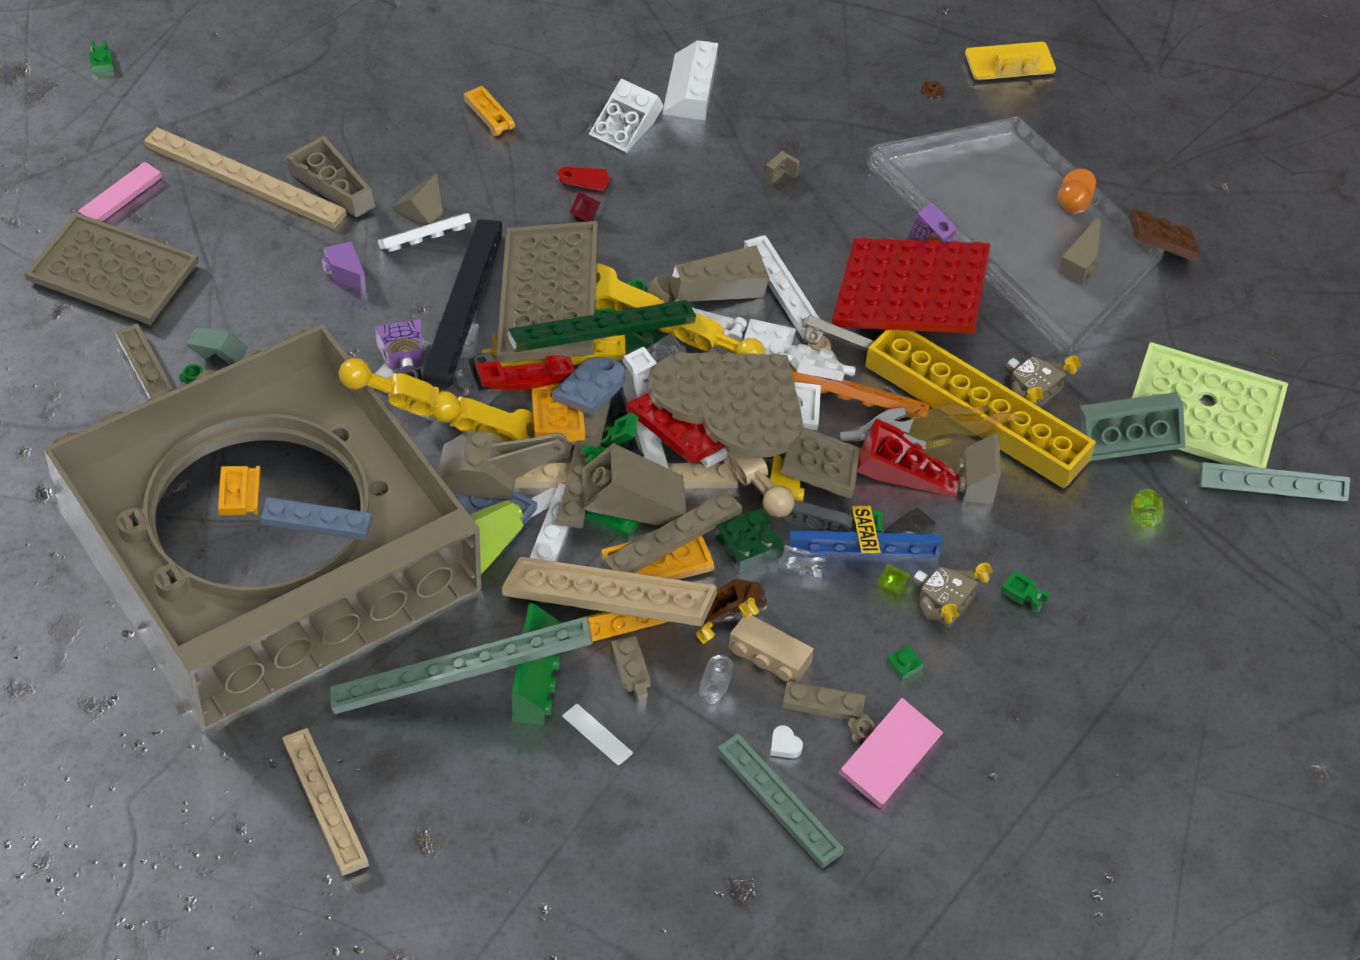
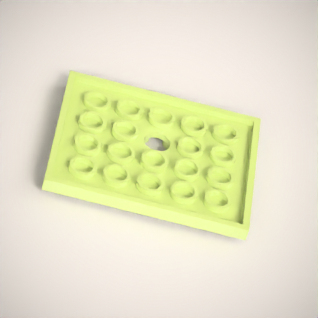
M1150 342L1132 398L1177 392L1183 402L1185 448L1178 450L1227 465L1266 469L1288 383ZM1203 395L1212 396L1215 405L1205 406L1200 403L1199 398H1202Z

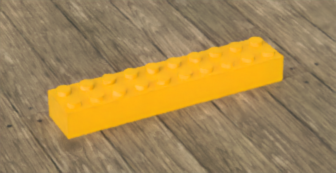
M886 330L868 347L865 367L922 402L930 404V407L982 439L993 434H999L1000 450L1063 489L1070 484L1091 460L1096 441L916 332L909 330Z

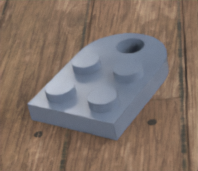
M598 357L583 362L552 392L553 401L594 416L623 386L625 382L624 367L620 362L612 358Z

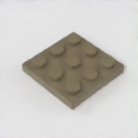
M802 427L801 436L797 444L788 447L787 452L784 453L780 473L790 478L807 482L814 487L831 491L838 496L851 499L855 489L860 448Z

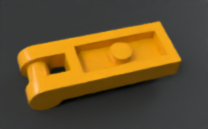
M483 86L464 93V101L490 128L494 137L501 135L504 130L510 131L515 128L512 117Z

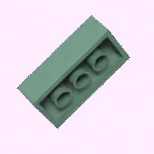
M1177 392L1080 405L1082 433L1096 441L1090 461L1185 448L1184 407Z

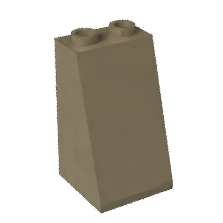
M614 443L582 468L583 507L587 511L658 526H664L686 513L683 475Z

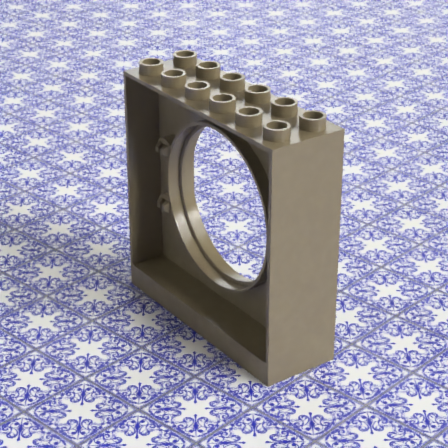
M324 324L308 331H295L279 344L263 351L252 350L234 364L218 371H205L198 375L193 382L173 391L164 390L157 392L144 404L126 412H112L105 416L99 424L78 433H65L59 436L53 444L43 448L61 514L201 732L481 590L480 528L373 388L365 386L359 390H351L342 385L338 371L341 364L350 358ZM259 440L293 442L328 455L344 467L354 478L360 496V511L372 513V522L366 541L350 538L333 558L310 573L283 583L256 587L223 585L197 577L184 570L167 556L160 544L156 530V509L167 487L179 473L199 458L213 451L237 443Z

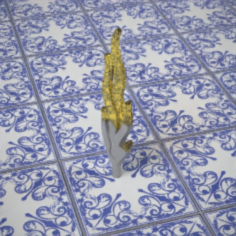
M947 404L932 408L914 419L905 422L896 421L919 412L921 407L916 405L909 408L887 410L873 418L866 425L859 427V430L840 432L841 441L861 440V442H865L877 418L902 430L905 433L903 436L914 445L917 442L923 447L921 450H932L952 444V439L949 438L935 441L929 440L945 434L977 436L1002 422L1015 421L1024 423L1025 418L1014 413L1001 412L981 420L958 421L953 418L956 416L981 415L989 410V405L976 408Z

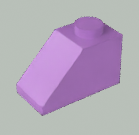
M352 242L325 247V257L322 258L324 271H329L332 280L361 291L366 290L365 273Z

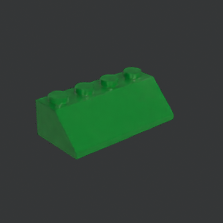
M529 603L523 634L560 624V622L537 605ZM554 654L517 665L512 690L513 722L544 725L546 715L551 716L553 699H549L550 692L555 693L557 677H553L554 670L559 671L561 655Z

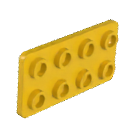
M1045 42L973 47L965 50V56L972 75L976 80L1052 74L1056 70Z

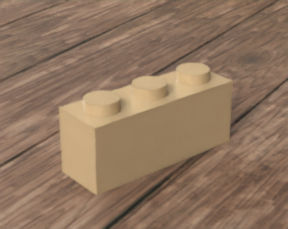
M752 615L748 619H745L744 616L730 633L728 649L732 650L737 656L745 657L754 662L759 668L769 670L784 681L799 682L809 668L814 648Z

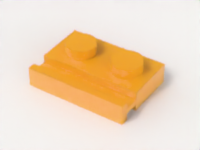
M248 466L221 467L219 515H246V512H254V515L259 514L260 466L248 469Z

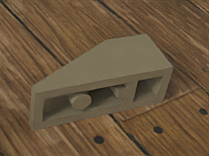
M1096 218L1061 259L1059 273L1081 285L1088 278L1091 279L1097 271L1095 264L1098 257L1101 219Z

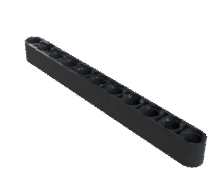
M478 219L424 366L423 381L432 386L449 388L452 383L501 241L502 221Z

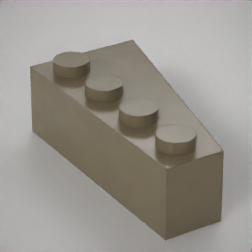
M325 136L285 156L290 174L336 205L346 208V211L357 218L376 207L371 188Z

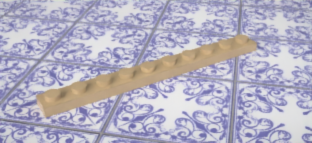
M158 127L144 140V145L148 149L332 229H335L346 216V208Z
M544 463L515 479L514 488H557L559 483L566 484L570 463ZM667 463L668 469L683 475L684 488H738V479L725 463H715L708 468L702 463Z

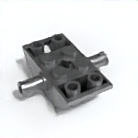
M487 352L460 358L450 387H438L439 392H451L457 398L462 396L488 405L503 390L483 386L475 366L476 363L494 362L491 353ZM424 366L398 371L396 374H406L423 381ZM420 416L432 422L437 421L434 418H432V416H430L429 418L425 416Z

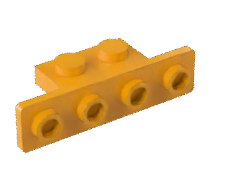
M597 610L598 614L587 616L590 622L593 642L669 622Z

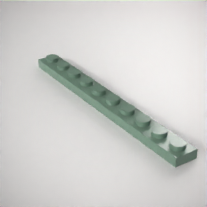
M587 617L331 686V709L334 714L591 645L593 641L590 622Z

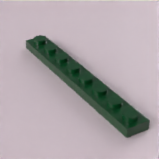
M688 300L509 328L507 336L515 352L695 323L696 314Z

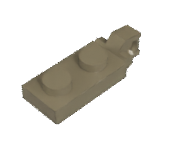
M637 637L611 641V650L624 690H627V692L633 691L637 705L647 703L648 692L646 688H649L651 685L650 677Z

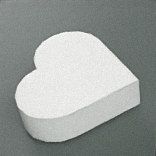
M787 726L776 727L773 732L770 756L799 757L803 749L801 739L794 736L792 729Z

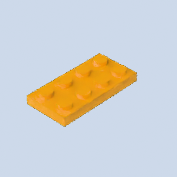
M561 383L531 389L535 438L559 433L564 435L568 442L585 440L583 412L553 401L552 392Z
M700 536L635 574L679 580L714 571L715 564L703 537ZM633 542L601 549L603 562L604 558Z

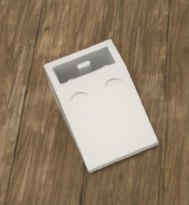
M621 79L589 135L627 153L654 124L663 108V104L658 95Z

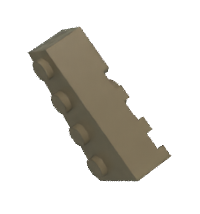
M757 245L675 265L670 288L674 299H679V301L763 298L770 278Z

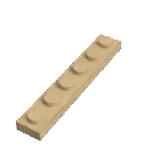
M308 728L282 737L285 750L341 875L344 876L369 866L368 859Z

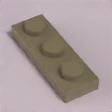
M787 681L782 708L848 721L850 718L858 719L863 715L866 695Z

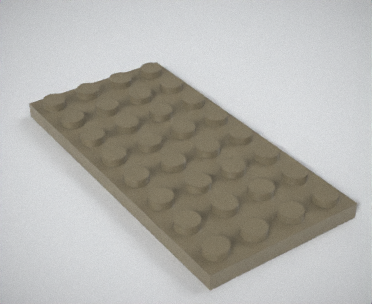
M598 221L506 228L496 351L497 361L545 359L546 356L552 355L569 357L594 355V340L515 352L507 334L509 328L595 315Z

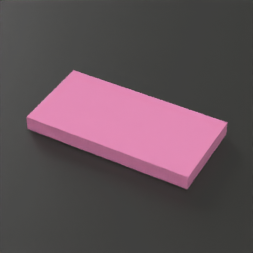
M901 698L838 773L876 806L881 808L943 732L906 700Z

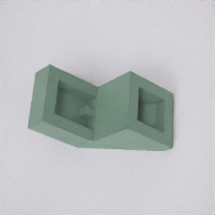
M203 327L195 329L186 345L204 360L215 353L230 365L240 361L248 349V346L229 332Z

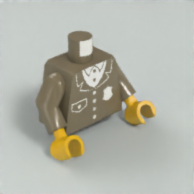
M1070 356L1065 359V362L1059 363L1047 362L1037 357H1031L1021 364L1015 358H1012L1005 366V369L1011 373L1008 387L1013 392L1041 407L1062 390L1066 373L1075 374L1076 368L1081 367L1078 356Z
M986 562L979 564L976 569L965 571L939 567L931 577L919 570L915 574L912 583L921 588L918 603L926 618L939 621L949 629L974 599L978 586L977 581L980 580L982 583H987L990 579L988 574H993V570L990 564Z

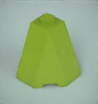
M506 500L469 514L480 528L481 574L524 526L521 521L523 518L522 510L514 502Z

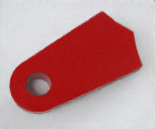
M563 167L557 172V178L563 184L604 192L611 180L606 169Z

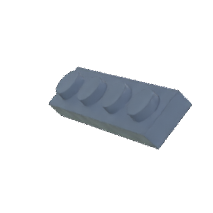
M267 497L260 521L261 525L366 541L372 522V513Z

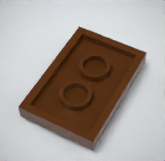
M1133 209L1129 214L1136 240L1192 261H1197L1200 252L1190 228L1184 225L1172 224L1166 218H1156L1143 210L1140 212Z

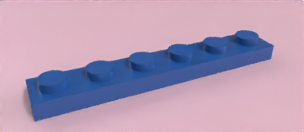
M790 530L788 554L939 558L943 542L942 535L929 533L896 534L876 532L881 553H862L858 533L855 531Z

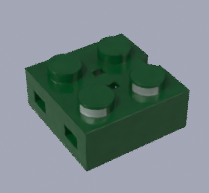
M761 508L716 525L715 538L739 574L784 555L785 543L775 529L770 530L771 522Z

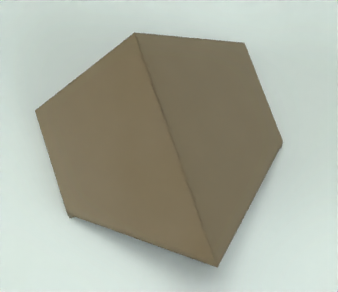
M437 173L408 191L393 206V210L423 225L437 222L443 216Z

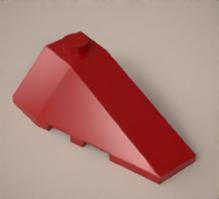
M875 419L860 450L857 472L877 481L953 497L957 495L959 474L938 458L928 456L921 450L923 447L916 442L914 445L903 436L905 433L899 428L880 419Z

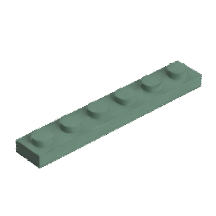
M1202 462L1199 487L1348 502L1350 477Z
M739 733L717 747V754L821 868H824L843 854V846Z

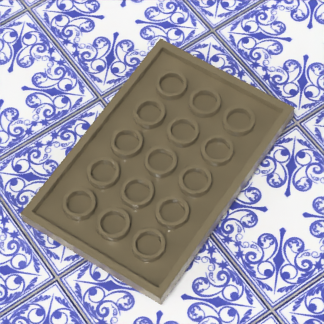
M75 212L26 271L25 277L27 281L151 325L199 260L198 255Z

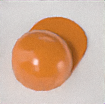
M1075 169L1065 176L1062 186L1057 193L1058 203L1064 212L1079 214L1090 206L1096 188V178L1091 171Z

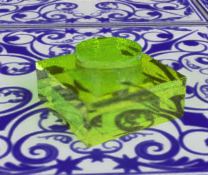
M887 564L877 581L876 588L900 598L910 580L911 574Z

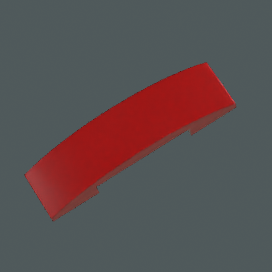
M563 355L546 356L544 363L502 367L500 361L476 363L475 366L481 384L499 390L540 388L566 380L575 371L571 358Z

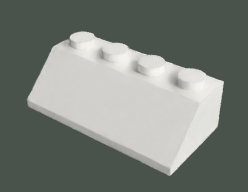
M697 40L675 54L663 115L706 120L717 64L718 43Z

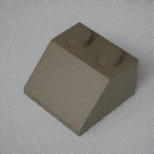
M993 434L966 447L964 457L959 458L958 472H962V477L959 480V492H963L964 502L993 504L1001 475L999 434Z

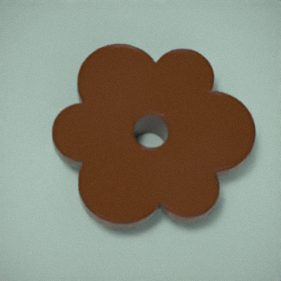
M938 81L924 82L920 91L922 94L927 95L928 98H942L945 87L940 86L941 84Z

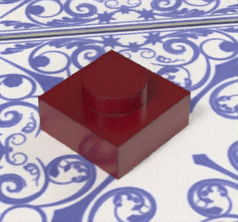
M578 192L569 213L587 222L593 221L601 202Z

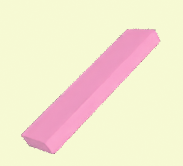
M144 162L79 209L78 213L103 222L161 179V172Z

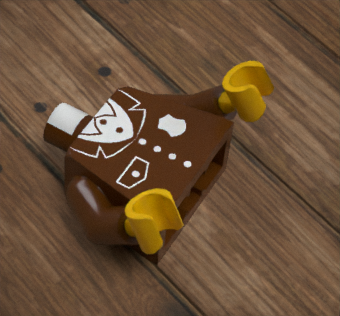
M734 579L718 588L717 595L703 623L704 625L695 632L696 636L704 644L715 636L711 629H714L718 622L740 621L743 616L745 619H748L749 616L756 615L767 607L764 589L757 582Z

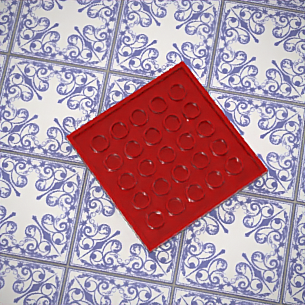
M854 238L834 309L832 324L843 328L975 334L991 252V243L959 241L941 243L935 240L914 241L912 239Z

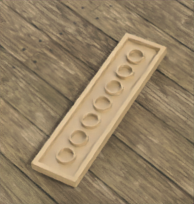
M519 557L502 586V595L702 626L717 595V586Z

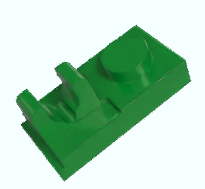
M588 511L585 518L627 539L630 538L641 523Z

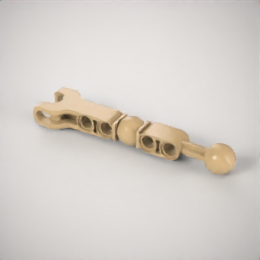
M725 447L728 452L727 457L723 459L726 466L743 485L746 486L753 483L764 495L763 505L768 514L778 518L785 517L792 512L795 505L792 492L783 486L775 487L768 479V468L763 458L738 455L728 451L729 447Z

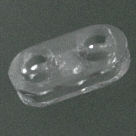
M715 655L709 659L699 687V695L706 703L716 704L724 699L734 669L733 661L729 657Z

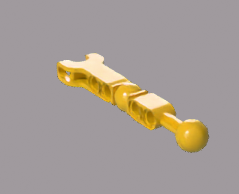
M597 263L596 309L611 308L614 311L665 303L664 300H660L655 295L618 280L617 273L613 268ZM695 313V323L659 329L663 333H673V337L703 351H709L714 346H718L734 354H766L763 344L756 338H746L740 342L724 335V328L720 323L698 313Z
M350 358L344 361L338 371L342 385L348 389L359 390L369 386L388 393V400L392 406L427 418L432 416L438 422H450V426H455L462 432L494 433L504 442L529 439V436L534 434L533 412L526 409H518L514 413H509L462 396L457 398L451 392H439L438 387L434 388L425 381L402 373L394 374L387 379L371 373L368 363L361 358Z

